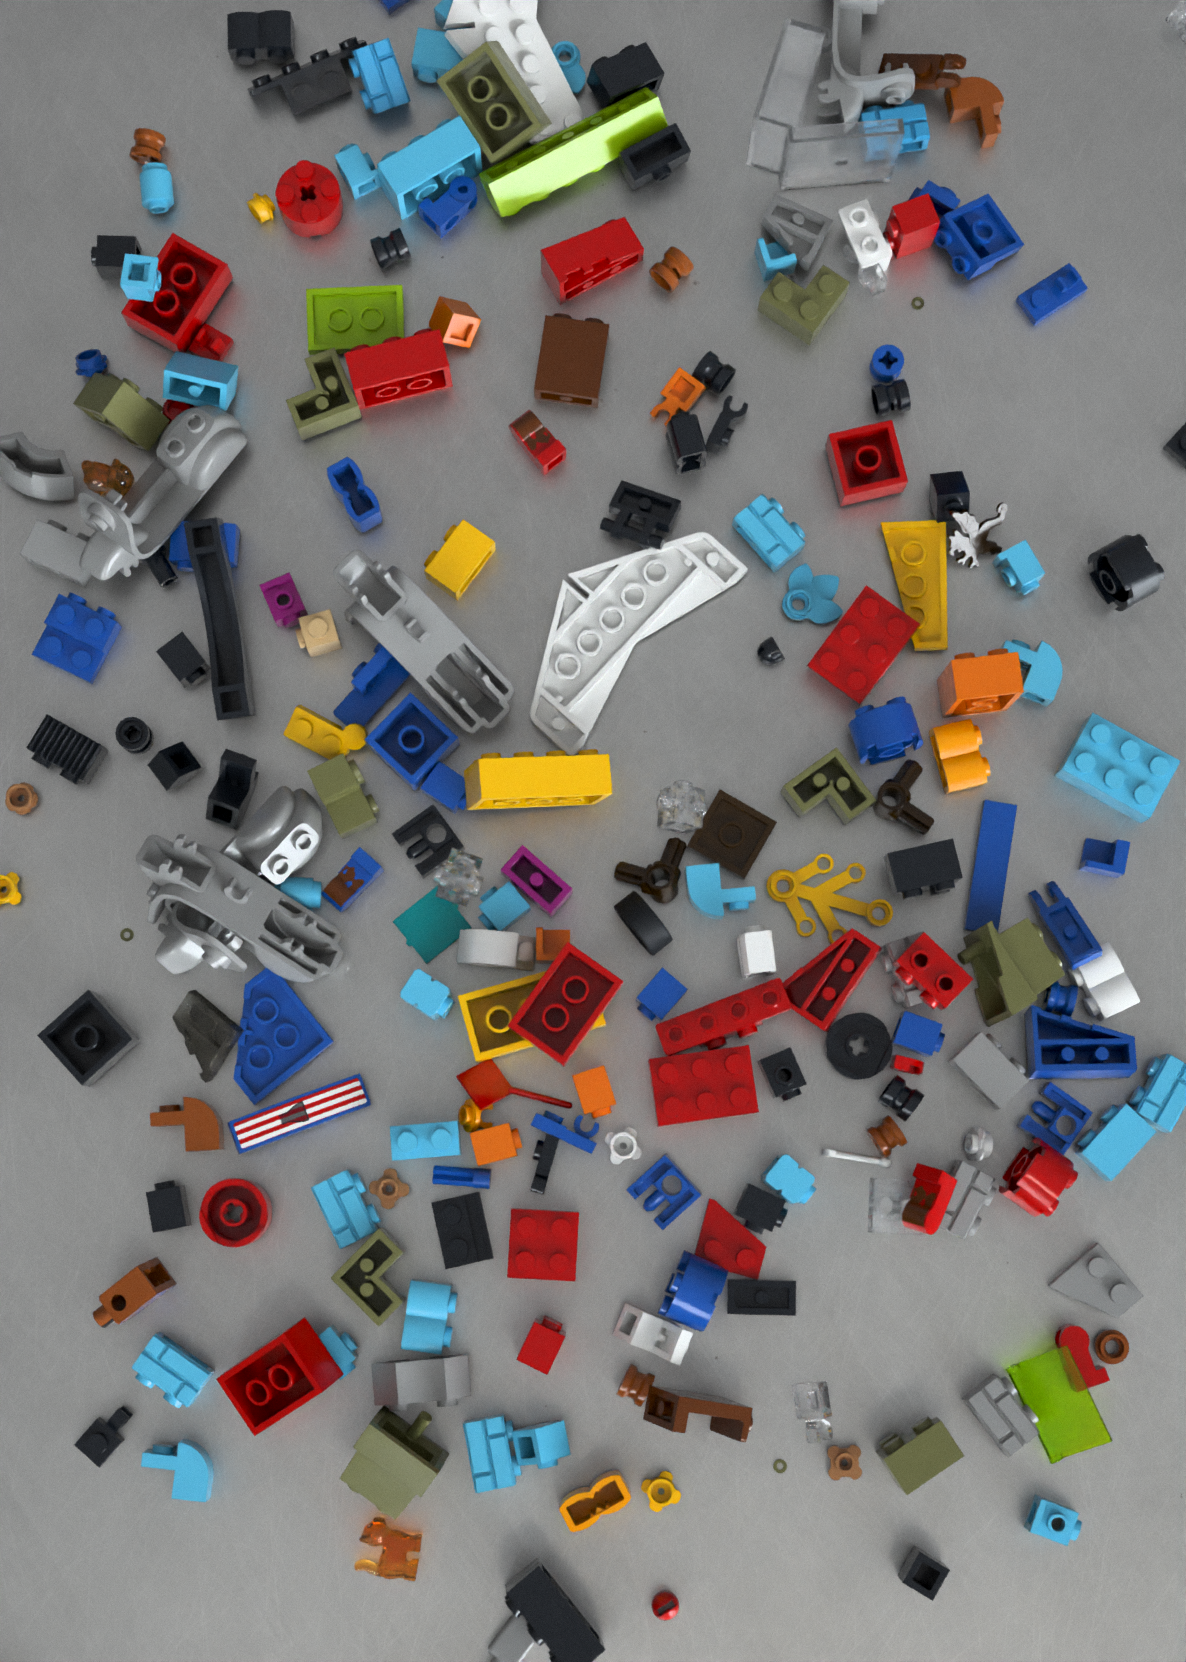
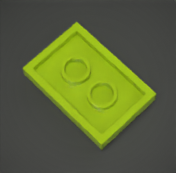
M402 285L306 289L309 355H316L334 347L337 354L351 352V349L358 345L367 344L374 346L382 344L385 339L395 336L401 337V339L405 338Z

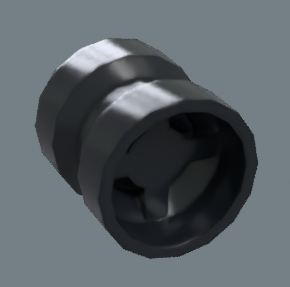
M400 228L390 231L387 237L382 238L378 236L370 239L371 247L381 270L390 267L392 262L396 260L403 262L411 258Z
M709 351L696 366L692 377L701 383H709V390L719 396L731 382L736 369L729 364H722L719 361V357L712 351Z
M905 379L895 380L891 385L887 386L883 384L871 386L872 403L877 417L887 416L892 410H897L898 412L910 411V394Z
M128 717L120 721L116 727V740L129 753L135 755L144 754L152 747L154 741L153 732L141 719Z
M896 1075L882 1092L878 1102L884 1107L894 1109L896 1116L906 1121L918 1107L924 1094L917 1089H910L906 1086V1081Z

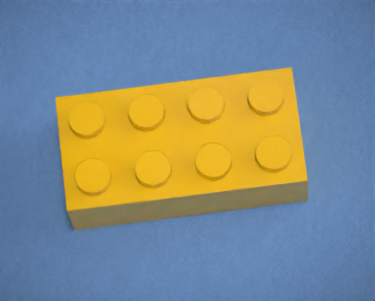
M596 749L578 751V755L566 756V751L562 750L546 752V756L534 757L533 752H517L513 754L512 758H501V753L481 754V759L474 760L473 764L464 770L467 810L595 805L612 794L609 754L598 755V750Z
M546 971L458 996L477 1063L535 1047L512 1031L508 1024ZM603 1013L591 1030L606 1026Z

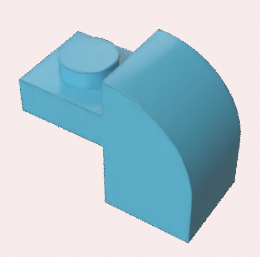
M1006 640L1000 649H1008V653L1018 652L1020 668L1026 671L1022 680L1024 692L1020 696L1048 707L1055 698L1063 673L1062 663L1057 652L1044 641H1041L1035 648V651H1032L1025 642L1019 640H1012L1010 642Z
M719 863L685 867L684 873L688 899L700 914L708 918L723 919V906H729V911L749 909V903H754L756 900L755 886L721 889Z
M183 1439L178 1442L177 1452L173 1451L174 1446L153 1444V1449H147L142 1453L141 1467L175 1470L171 1499L207 1502L211 1498L214 1476L213 1463L207 1451L198 1443L189 1439Z

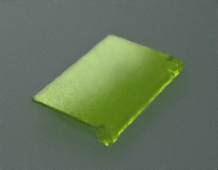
M1067 1345L1006 1368L1023 1405L1027 1404L1039 1419L1035 1425L1040 1430L1038 1437L1046 1451L1050 1464L1113 1441Z

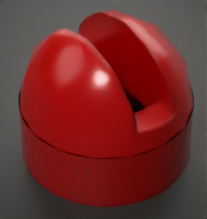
M663 1590L655 1594L652 1599V1611L658 1619L667 1621L677 1615L679 1601L674 1593ZM672 1600L674 1606L670 1607L662 1613L658 1612L657 1609L663 1607Z

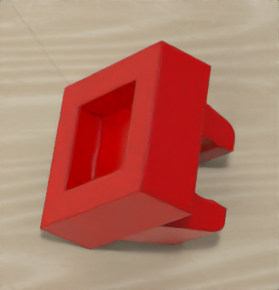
M204 323L188 350L192 355L222 362L234 341L231 337Z

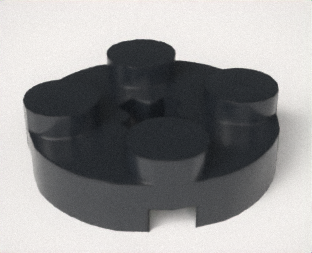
M853 1013L842 1017L830 1027L826 1035L825 1055L827 1061L837 1073L849 1079L871 1078L887 1066L892 1055V1040L886 1026L877 1017L867 1013ZM859 1037L865 1039L863 1045L867 1047L866 1053L860 1052L856 1056L852 1053L853 1048L849 1044L851 1040L857 1041Z

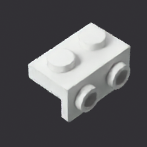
M865 199L839 209L838 217L860 268L864 269L872 266L875 274L886 271L892 257V249L888 240L884 239L879 218L877 213L871 209L868 200Z

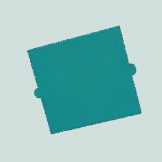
M438 885L393 921L407 939L406 944L413 946L426 964L457 941L460 930L472 928L457 910L458 904L452 903Z

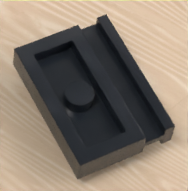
M480 1192L431 1203L445 1269L494 1258Z

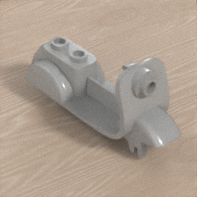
M834 0L832 30L825 25L817 26L815 30L816 36L827 38L825 42H815V52L825 53L832 48L830 80L820 82L817 85L819 91L828 92L827 94L817 95V102L828 107L818 108L817 114L821 117L839 114L844 135L853 129L860 118L862 110L875 105L883 107L891 104H902L914 93L915 74L913 69L909 68L908 63H904L903 68L892 71L891 63H887L885 73L861 76L862 15H877V5H884V0Z
M203 405L187 409L177 415L168 425L156 450L157 458L124 497L114 489H111L105 498L90 489L82 490L78 496L80 511L86 525L94 529L95 532L86 543L79 562L81 568L99 580H107L119 570L121 574L128 577L131 575V570L129 569L131 565L136 568L139 565V559H146L154 554L172 535L246 445L247 437L239 432L240 422L233 415L213 405Z
M360 550L352 551L334 568L333 575L336 581L355 601L344 611L346 621L351 625L359 622L423 687L430 699L456 725L469 733H475L482 726L486 728L495 727L508 714L509 705L507 701L514 694L515 689L513 685L403 571L393 565L386 571L378 561L373 562Z
M281 786L223 847L220 853L267 883L281 884L291 873L303 867L317 851L323 836L321 809L316 800L306 790L299 788L293 792L289 787ZM177 900L172 913L167 915L168 925L159 924L158 930L166 937L158 947L155 958L171 973L180 974L187 972L198 965L203 959L215 970L220 965L224 969L244 973L247 964L233 953L242 945L243 941L235 933L191 906Z
M179 834L174 843L157 835H150L146 838L136 855V861L143 873L153 881L146 893L151 897L148 902L150 904L147 918L149 923L155 924L165 907L172 912L178 900L207 915L241 937L242 945L254 953L264 967L282 978L300 983L312 982L336 969L343 954L342 949L338 946L341 932L337 927L222 853L210 847L197 844L195 841H191L189 844L185 843V834Z

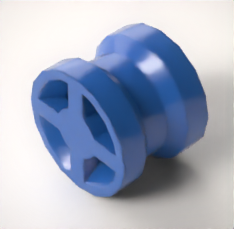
M887 344L877 348L869 366L873 379L884 384L895 381L904 365L903 353L894 345Z
M1058 981L1054 982L1046 988L1042 1010L1050 1013L1057 1011L1061 1015L1071 1017L1077 1000L1078 986L1072 984L1062 986Z

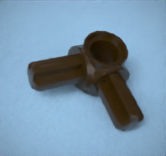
M908 759L893 779H887L879 788L875 796L877 801L873 804V810L879 818L894 822L900 819L920 834L925 835L932 827L934 819L910 803L912 798L909 792L922 773L923 768L917 761ZM882 797H893L896 800L897 805H886L883 802Z
M676 837L670 838L660 861L654 862L653 865L649 864L647 868L623 861L619 862L615 868L614 878L618 881L641 887L642 893L650 895L658 903L670 902L678 894L679 888L677 883L681 876V871L678 867L684 855L686 843ZM659 880H668V883L663 886L655 885Z

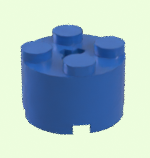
M905 697L893 698L887 701L886 705L874 708L873 705L860 707L854 711L856 717L848 724L859 761L863 765L866 759H869L871 765L890 762L906 756L904 749L913 746L914 751H916L923 745V739L912 706L906 702Z
M684 1250L676 1267L680 1272L671 1274L664 1291L669 1293L670 1296H664L658 1309V1314L691 1329L703 1332L716 1308L715 1302L718 1295L722 1293L728 1270Z

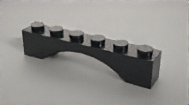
M215 517L184 522L189 557L199 590L207 633L211 685L217 721L255 715L223 519Z

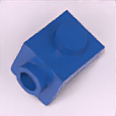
M930 180L927 181L922 189L917 187L909 198L911 200L929 193L939 217L957 209L961 201L952 190L947 187H939Z

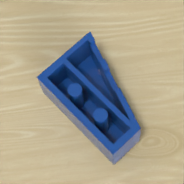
M1031 1005L1025 1012L1029 1079L1129 1078L1137 1071L1134 1036L1099 1025L1079 1022L1063 1014L1061 1016L1041 1010L1040 1007Z

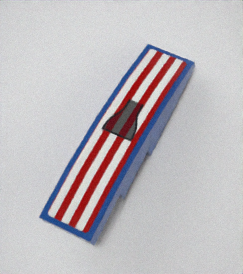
M359 1073L237 1118L227 1124L239 1155L371 1105Z

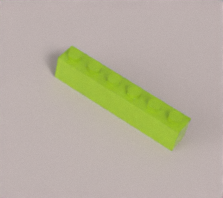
M645 87L478 175L492 208L501 217L515 215L521 211L523 206L533 201L544 200L550 195V192L560 187L574 184L579 177L589 172H597L603 169L606 163L619 157V152L668 127L658 96Z

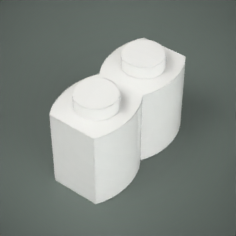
M764 925L744 927L742 934H739L738 938H736L741 978L747 979L773 975L777 969L772 931L765 930Z
M1109 942L1101 945L1103 950L1102 956L1074 970L1072 968L1068 969V974L1073 984L1078 987L1081 986L1087 998L1083 1001L1088 1013L1092 1017L1097 1016L1099 1021L1140 1002L1131 981L1124 972L1121 962Z

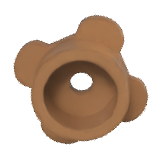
M389 1168L384 1171L383 1176L378 1181L370 1183L369 1191L371 1194L377 1195L381 1200L383 1208L391 1209L394 1207L395 1201L400 1197L408 1195L409 1186L401 1182L397 1177L395 1169ZM388 1185L392 1186L391 1192L386 1191Z
M834 1445L828 1449L827 1455L830 1458L831 1466L828 1470V1475L831 1479L839 1480L841 1477H850L856 1480L860 1478L862 1469L859 1467L858 1458L861 1455V1450L858 1446L850 1445L848 1448H839ZM843 1459L848 1461L846 1466L841 1464Z

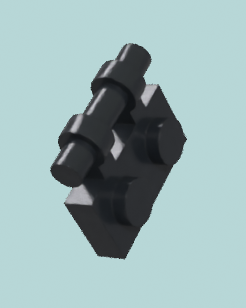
M621 480L609 504V513L615 514L617 517L615 521L604 517L601 521L600 529L611 533V537L620 540L624 537L638 542L637 545L642 548L648 549L652 547L661 550L665 538L654 535L656 529L667 533L670 532L681 510V500ZM629 520L644 524V527L640 530L627 524Z

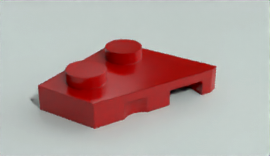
M709 1198L694 1255L722 1266L728 1272L758 1280L767 1247L717 1201Z

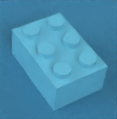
M461 116L453 120L446 119L442 121L431 133L413 138L407 147L398 152H389L377 164L382 190L401 220L416 213L418 205L425 198L428 197L432 202L436 201L449 190L453 179L459 176L473 179L483 172L480 146Z
M1092 713L1083 722L1054 776L1133 820L1143 823L1151 817L1181 761Z

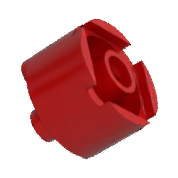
M302 160L285 171L279 179L275 196L281 216L289 230L298 236L311 238V236L327 235L339 225L343 216V199L339 183L328 168L317 163H311L308 160Z
M1037 1137L1031 1140L1035 1146L1030 1150L1023 1147L1013 1158L1002 1177L1007 1181L1004 1188L999 1185V1192L1033 1217L1041 1214L1049 1217L1059 1204L1057 1198L1064 1188L1068 1189L1074 1184L1078 1177V1172L1073 1169L1074 1164L1071 1160Z
M243 1178L225 1179L214 1184L206 1192L199 1212L200 1224L205 1234L212 1241L226 1247L249 1245L260 1239L272 1222V1203L267 1192L256 1182ZM233 1204L235 1207L241 1206L243 1212L240 1214V1221L238 1218L231 1219L229 1216L233 1211L231 1206Z

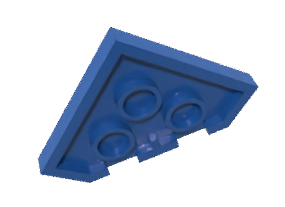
M267 968L245 984L237 1061L233 1078L254 1105L261 1102L334 1043L333 1039L286 980Z

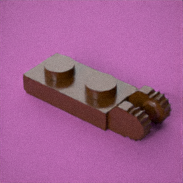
M884 53L878 74L885 73L887 63H891V71L903 68V64L908 63L909 68L913 69L915 74V89L938 90L939 88H957L962 80L960 75L943 72V70H962L967 60L962 55L945 53L944 55Z

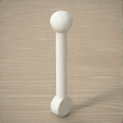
M823 1149L822 1152L823 1156L879 1164L884 1169L889 1168L892 1164L889 1156L886 1158L881 1156L879 1158L830 1149Z

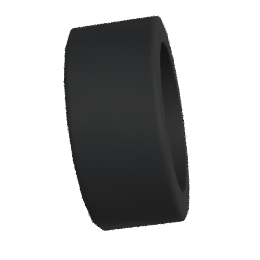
M632 891L614 906L618 916L650 955L654 956L673 940L664 924L637 892Z

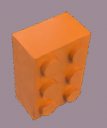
M1003 648L988 651V656L975 657V654L971 652L955 655V660L949 662L937 679L942 718L1007 711L1024 692L1018 652L1008 653V649Z

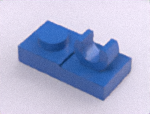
M1068 263L1020 294L1016 302L1035 326L1085 293L1088 287L1075 267Z
M545 1110L543 1116L536 1113L531 1126L590 1154L593 1153L597 1143L589 1140V1138L597 1134L599 1123L595 1122L591 1131L584 1132L580 1128L583 1116L579 1115L574 1121V1133L568 1130L566 1126L561 1125L564 1118Z

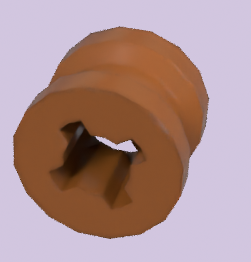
M136 129L133 136L135 146L130 149V158L143 165L152 162L161 163L162 156L160 150L165 146V136L151 129Z
M889 1115L882 1119V1124L878 1127H870L866 1130L869 1138L884 1158L891 1155L892 1149L896 1146L902 1147L908 1143L898 1125Z
M630 1364L616 1395L622 1398L628 1396L633 1399L634 1404L641 1407L648 1395L649 1385L653 1384L655 1376L651 1373L643 1374L638 1371L637 1366Z

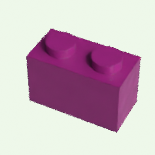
M523 845L500 869L501 874L550 918L573 894V889Z

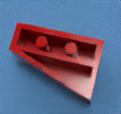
M625 217L617 220L611 219L602 226L541 249V274L558 303L562 305L643 261L644 248Z
M850 929L783 982L792 1006L791 1009L827 1032L882 948L855 929Z

